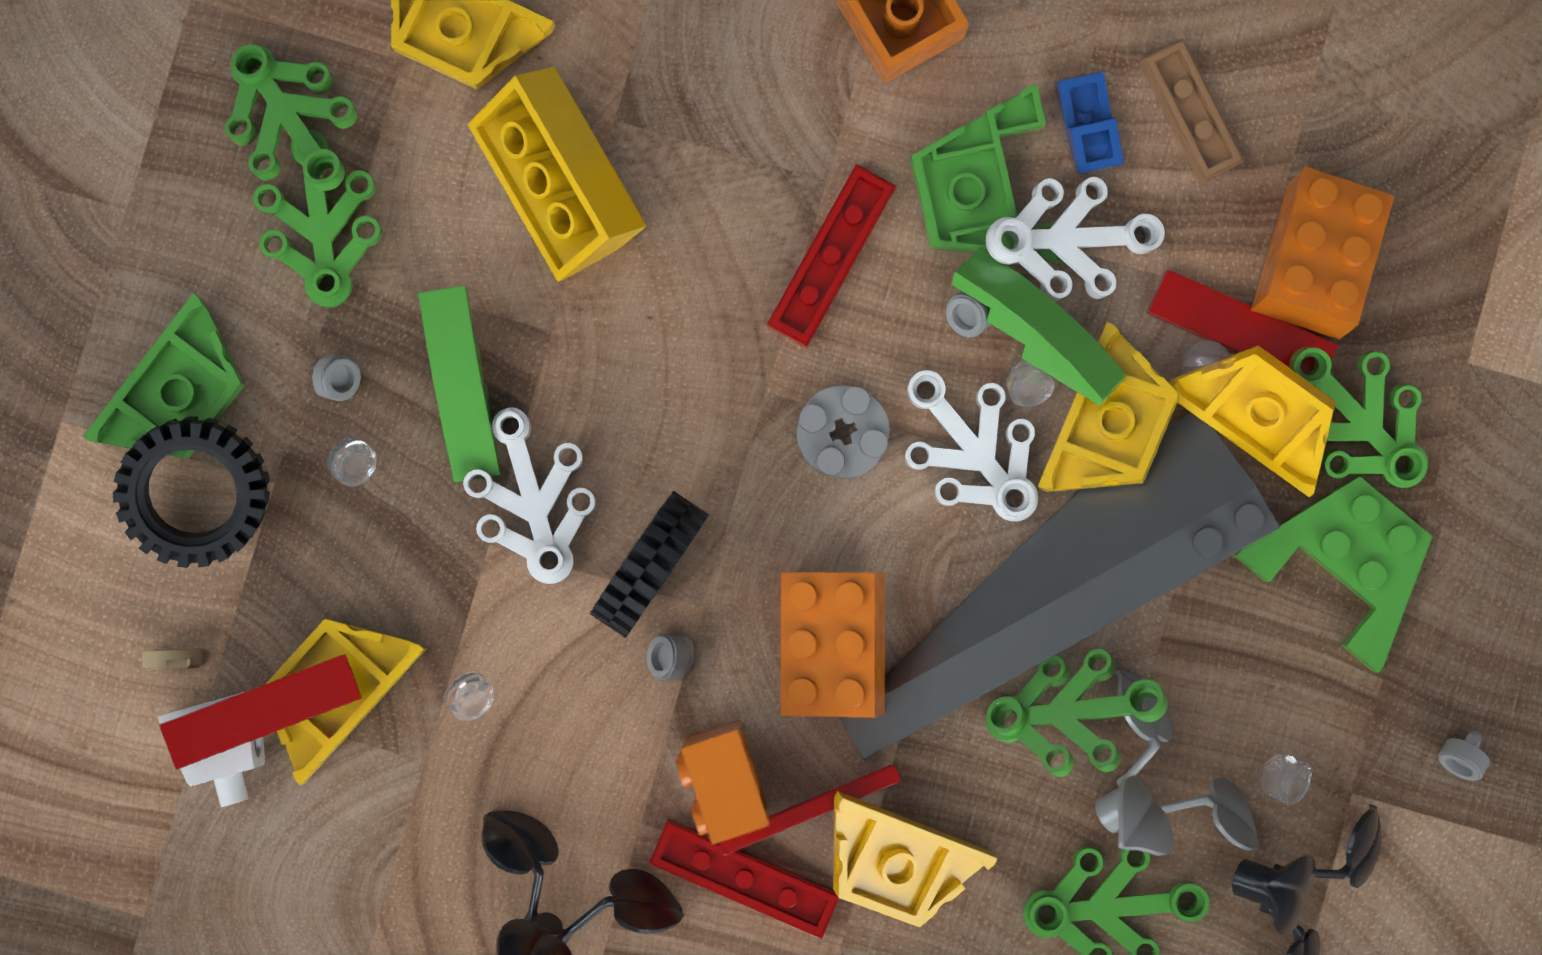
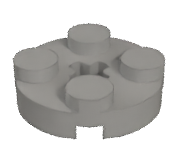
M838 385L821 390L810 398L800 412L796 437L799 450L811 467L827 476L850 479L865 474L877 464L887 449L890 428L887 415L876 398L860 387ZM842 419L846 425L853 424L856 431L850 435L852 442L848 445H843L840 439L833 441L830 437V432L835 430L834 422Z

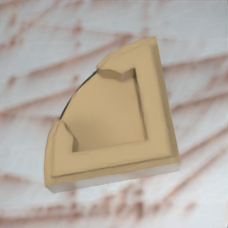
M203 648L142 652V668H145V671L198 668L200 665H203Z

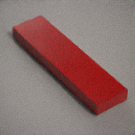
M858 164L855 165L767 323L768 328L806 349L808 348L893 195L896 185Z
M1169 269L1164 272L1146 313L1236 354L1260 346L1288 367L1292 355L1300 348L1314 347L1321 349L1332 360L1338 346L1295 325L1251 311L1252 306ZM1312 357L1304 358L1300 364L1301 371L1304 374L1310 373L1314 369L1315 363Z
M343 654L162 723L159 727L174 767L178 770L362 699L347 656Z
M891 764L770 815L769 826L718 842L723 856L729 855L833 811L834 797L837 791L861 799L895 785L902 780L896 766Z
M669 818L649 861L650 865L820 939L823 938L839 900L834 890L743 850L723 856L719 844L712 845L708 835H700L697 830Z

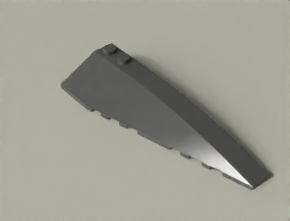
M1190 412L1167 426L1144 483L1079 489L1041 528L969 594L952 613L947 615L928 636L902 658L885 676V715L876 718L841 717V720L863 759H866L1114 623L1274 532L1280 526L1256 485L1216 431Z

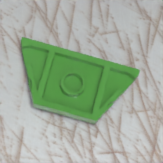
M194 293L191 295L83 435L86 440L131 449L132 445L154 427L163 425L166 421L177 418V421L184 420L187 416H198V420L205 421L207 418L219 420L245 387V383L202 298ZM195 450L177 451L167 456L189 459Z

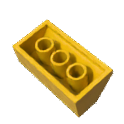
M555 66L515 75L467 124L557 282L571 277L620 249L647 226Z

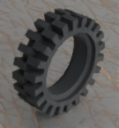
M187 416L184 420L179 421L175 418L148 431L125 453L120 462L122 466L116 472L114 482L118 484L117 489L113 492V503L119 502L120 509L116 512L119 523L125 521L129 527L125 534L130 540L136 537L142 543L139 549L146 555L152 550L159 554L157 561L165 564L171 559L178 561L177 567L188 568L191 563H198V568L206 567L214 560H218L220 563L228 559L235 551L239 552L257 531L267 512L265 511L266 506L270 500V491H267V485L270 482L268 471H263L262 464L264 460L260 452L255 454L251 449L253 443L247 437L241 439L236 435L237 429L231 425L225 428L217 425L219 420L207 418L205 421L198 420V416ZM182 450H196L216 457L227 467L234 479L237 490L236 505L228 521L208 532L190 533L180 531L168 525L159 517L149 495V481L153 469L166 455Z
M673 491L633 546L594 605L590 615L626 638L709 514Z

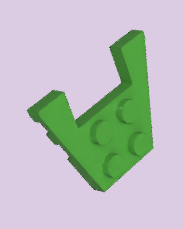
M1037 84L1025 88L1013 98L996 105L986 111L984 115L965 126L957 128L911 156L910 164L930 249L974 254L981 248L989 253L986 247V233L989 227L1000 218H1016L1018 216L1000 138L1040 130L1046 126ZM1055 222L1033 226L1031 230L1050 229ZM1003 234L1001 237L1003 246L1007 249H1013L1014 241L1012 237ZM1034 249L1046 262L1066 264L1050 249Z
M1359 476L1354 477L1307 506L1305 510L1284 523L1278 524L1280 526L1279 529L1233 554V556L1264 582H1270L1298 547L1370 606V610L1341 646L1372 672L1379 673L1386 662L1433 536Z

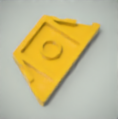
M391 0V8L393 9L391 47L393 50L476 90L480 89L553 33L556 27L554 21L510 0Z
M1106 322L1098 343L1126 373L1124 381L1101 406L1077 392L1038 484L1039 489L1045 492L1144 483L1179 400L1178 392L1164 377H1161L1152 368L1151 364L1139 351L1135 350L1120 334L1114 324Z
M1260 346L1183 374L1168 382L1179 394L1177 403L1310 498L1313 495L1336 404L1335 400Z
M329 618L324 619L267 683L346 654L362 699L277 731L281 744L286 746L295 770L292 773L299 785H303L424 653L427 649L420 643Z
M837 791L834 797L833 890L839 898L920 928L937 913L942 904L952 901L965 890L962 883L983 866L989 870L998 859L990 850Z

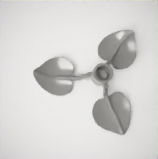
M1116 670L1114 672L1118 678V696L1125 695L1128 688L1134 682L1142 680L1137 675L1125 670ZM1156 698L1146 699L1142 704V710L1149 711L1154 708L1157 702ZM1167 709L1160 719L1153 722H1142L1134 715L1124 716L1134 732L1144 740H1148V748L1125 775L1116 779L1118 788L1098 798L1095 802L1096 813L1103 826L1112 833L1119 831L1120 849L1140 850L1159 856L1169 853L1173 849L1174 838L1166 813L1200 805L1213 808L1212 814L1216 827L1235 846L1247 851H1256L1260 848L1251 809L1241 791L1227 779L1216 778L1210 782L1211 795L1157 805L1156 799L1151 795L1144 782L1135 776L1159 750L1160 741L1167 743L1172 740L1173 727L1170 714Z

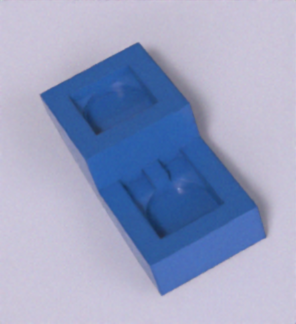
M1099 71L1055 81L1063 123L1077 174L1124 164L1117 120L1111 116L1104 72Z

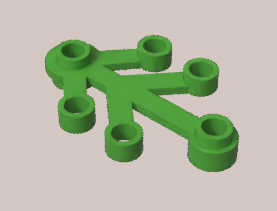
M248 44L237 49L231 60V74L239 84V89L232 116L228 118L224 128L226 135L236 145H249L257 136V128L250 119L259 92L267 102L256 150L250 155L248 160L249 169L258 179L263 181L272 180L279 174L281 164L275 155L283 126L305 158L303 173L307 180L316 189L322 191H329L338 187L345 176L343 163L331 150L320 148L299 115L330 119L334 126L345 129L351 127L356 122L358 117L357 109L348 98L343 96L325 99L283 93L275 82L305 83L312 93L324 94L332 88L334 83L333 75L327 66L321 62H312L305 65L276 61L272 52L261 45ZM262 65L258 71L250 74L252 67ZM324 73V77L320 82L311 83L314 75ZM348 107V112L345 116L341 118L335 117L338 109ZM240 125H247V129L243 134L235 135V130ZM271 159L267 169L258 170V166L263 160ZM334 168L333 173L329 177L321 179V173L325 169Z
M308 129L321 149L331 150L330 143L321 133ZM292 140L291 154L303 169L305 158ZM358 170L350 173L345 182L346 192L329 213L326 191L316 189L303 173L309 217L288 203L283 193L271 184L259 186L253 194L255 206L265 214H274L312 242L315 263L293 249L289 238L278 230L266 231L261 236L259 246L262 253L273 260H281L304 277L305 291L315 304L325 308H333L343 304L352 291V279L349 273L368 248L376 245L381 240L383 230L374 218L370 216L359 217L352 225V240L336 259L333 241L363 201H367L374 196L376 192L374 179L365 171ZM323 172L321 173V179H324ZM361 178L367 179V190L363 193H355L353 189L354 183ZM274 192L276 194L275 203L270 207H264L262 204L263 196L266 193ZM365 224H373L375 227L374 235L371 238L362 239L360 237L361 227ZM280 237L282 239V248L278 252L271 253L268 249L270 240ZM326 276H333L335 279L333 289L327 292L322 291L320 288L321 280Z
M1303 347L1292 355L1289 368L1335 400V408L1349 421L1331 422L1327 441H1368L1380 454L1350 456L1339 449L1328 450L1324 453L1321 468L1325 474L1337 479L1344 478L1348 474H1382L1388 483L1400 488L1412 487L1424 478L1428 469V458L1424 450L1415 444L1416 411L1422 401V395L1416 387L1408 384H1398L1392 388L1389 393V403L1392 408L1397 410L1395 440L1383 429L1385 376L1390 370V361L1385 354L1377 351H1367L1358 359L1357 368L1364 377L1363 407L1330 374L1332 363L1325 351L1314 347ZM1310 356L1315 363L1314 369L1310 373L1304 374L1301 371L1300 364L1304 358ZM1372 357H1377L1380 360V368L1376 373L1370 374L1367 370V362ZM1404 390H1409L1412 400L1407 406L1402 407L1398 400L1399 395ZM1340 455L1343 458V466L1339 471L1332 472L1330 461L1335 456ZM1401 456H1407L1409 460L1407 469L1398 472L1396 469L1397 459Z
M1094 649L1085 656L1084 665L1050 704L1034 706L1049 686H1061L1070 676L1069 666L1060 656L1055 655L1040 663L1036 674L1016 696L1000 697L990 704L986 714V727L990 734L1001 742L1012 743L1020 740L1042 759L1044 768L1055 777H1063L1068 775L1074 767L1072 754L1062 745H1051L1033 728L1034 726L1052 724L1088 754L1090 762L1098 770L1110 772L1120 764V751L1111 741L1098 738L1079 721L1134 715L1142 722H1153L1165 714L1168 707V699L1165 692L1156 682L1142 679L1134 682L1128 688L1125 695L1081 700L1096 681H1105L1111 678L1116 669L1115 661L1107 651ZM1097 660H1107L1106 666L1102 670L1093 671V665ZM1051 666H1061L1060 672L1056 676H1047ZM1156 698L1157 702L1154 708L1149 711L1142 710V704L1146 699ZM1016 714L1017 720L1010 727H1004L1005 719L1009 715ZM1104 749H1111L1110 759L1106 762H1098V754ZM1058 754H1064L1063 764L1056 768L1051 767L1053 757Z
M1083 846L1076 850L1073 855V866L1053 890H1039L1028 897L1023 907V919L1033 934L1042 938L1059 936L1081 955H1090L1091 951L1095 948L1104 949L1106 955L1113 954L1104 942L1099 940L1091 941L1072 921L1092 920L1125 947L1130 955H1137V949L1142 944L1151 945V955H1160L1158 945L1151 938L1140 936L1118 917L1173 912L1183 921L1195 922L1207 914L1210 902L1206 891L1191 881H1182L1175 884L1170 892L1117 897L1137 872L1145 870L1150 863V853L1141 851L1143 855L1141 862L1137 865H1130L1127 861V855L1131 850L1124 849L1120 850V861L1088 900L1070 901L1087 877L1097 875L1103 868L1102 855L1093 847ZM1086 853H1092L1096 857L1094 867L1088 870L1082 869L1080 865L1081 857ZM1184 892H1192L1194 896L1193 904L1187 908L1180 907V895ZM1043 905H1051L1054 908V915L1048 921H1042L1038 918V910Z

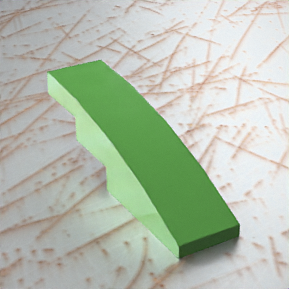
M979 248L955 271L951 285L990 308L986 322L1023 343L1025 348L1021 358L1099 406L1124 381L1126 373L1095 338L1074 318L1025 277L1006 264L998 262L983 249Z
M464 285L418 293L433 384L454 482H464L465 476L470 471L477 469L487 472L491 477L500 476L501 469L496 437L492 430L493 418L488 386L484 382L478 337L474 333L468 288ZM482 475L475 476L472 480L482 479L485 477Z

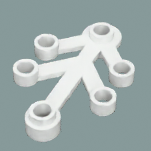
M1090 177L1078 185L1076 198L1050 229L1031 230L1045 210L1059 204L1064 196L1062 185L1057 180L1048 178L1034 187L1032 199L1016 218L1003 217L989 227L986 233V247L990 255L1000 263L1021 264L1041 283V291L1052 300L1058 301L1069 295L1072 290V280L1066 272L1055 271L1034 250L1050 249L1085 280L1084 287L1089 296L1101 299L1114 292L1117 284L1116 278L1110 270L1100 268L1079 248L1127 246L1130 251L1136 254H1146L1161 245L1165 231L1161 221L1151 214L1138 215L1125 226L1076 228L1091 208L1102 203L1107 197V186L1098 177ZM1087 185L1093 186L1096 189V200L1087 196ZM1043 187H1048L1052 190L1054 194L1053 201H1047L1042 196ZM1135 229H1139L1144 233V244L1136 240L1134 235ZM1003 234L1012 237L1014 241L1013 249H1007L1003 246L1001 242ZM1096 276L1102 277L1105 280V291H1100L1095 286ZM1052 278H1056L1061 282V293H1056L1052 290L1050 286Z
M930 370L916 373L907 386L909 400L918 408L929 409L962 450L933 448L925 442H914L905 451L907 465L914 470H923L928 466L980 471L991 484V486L961 485L955 478H944L934 488L935 499L941 505L952 506L958 502L992 505L998 516L1012 522L1022 521L1031 516L1038 504L1037 489L1026 478L1029 444L1035 437V429L1032 423L1026 419H1017L1007 426L1005 436L1011 445L1008 472L1006 473L995 460L999 410L1005 402L1003 388L996 383H987L978 390L976 402L980 408L977 438L944 398L946 386L942 377ZM921 383L932 385L934 389L933 397L930 399L919 397L917 386ZM992 389L998 393L999 401L997 405L989 406L984 403L982 395L985 390ZM1015 425L1026 427L1028 430L1026 441L1018 442L1013 438L1012 430ZM921 447L927 452L928 458L924 464L918 465L912 461L910 454L914 448ZM951 483L956 487L957 495L954 500L948 501L942 498L940 489L943 484ZM1017 490L1022 495V502L1018 507H1011L1007 504L1006 494L1008 491Z
M505 408L494 417L492 430L494 436L501 443L507 445L521 496L493 482L492 477L487 472L479 469L472 470L465 476L463 486L470 496L486 498L528 521L534 541L506 528L504 520L492 514L485 515L478 521L476 527L477 534L485 542H497L527 559V568L536 580L546 584L558 583L564 580L573 568L574 557L569 545L585 516L591 514L596 507V498L591 491L586 488L574 489L567 498L569 510L554 535L552 534L548 515L572 471L577 470L582 465L583 454L572 443H564L558 446L554 452L555 464L542 488L539 490L525 442L531 433V422L521 410ZM507 418H516L518 420L519 428L516 433L508 435L503 432L502 424ZM566 449H572L577 453V460L571 466H564L560 461V455ZM482 475L487 481V486L484 491L475 493L470 486L471 480L475 476ZM582 493L587 494L590 498V506L584 511H577L573 506L575 496ZM489 520L497 521L500 526L498 535L493 538L487 537L483 531L484 524ZM553 551L558 556V564L555 568L548 570L542 566L541 558L544 553Z

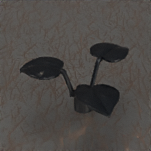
M1369 804L1370 809L1361 816L1354 826L1347 845L1346 864L1338 870L1316 869L1315 859L1309 855H1303L1286 866L1275 864L1273 868L1248 859L1242 860L1238 865L1232 882L1233 894L1261 904L1260 911L1273 916L1274 926L1278 934L1288 936L1291 932L1293 933L1294 943L1291 944L1286 955H1320V937L1318 932L1314 929H1308L1305 933V930L1298 925L1305 910L1307 895L1312 889L1315 878L1348 879L1350 877V886L1359 888L1373 872L1380 853L1382 835L1377 806Z
M492 811L484 815L481 840L484 851L491 862L508 873L522 875L532 870L534 874L529 910L524 919L516 918L510 920L500 929L496 939V955H572L567 946L571 936L607 907H614V917L620 926L643 934L659 933L672 929L683 919L682 907L670 890L659 879L643 870L625 869L614 874L609 882V891L612 896L604 897L568 928L563 929L562 921L556 915L549 912L540 914L537 912L544 877L542 866L553 864L559 855L558 845L552 833L540 821L523 813Z

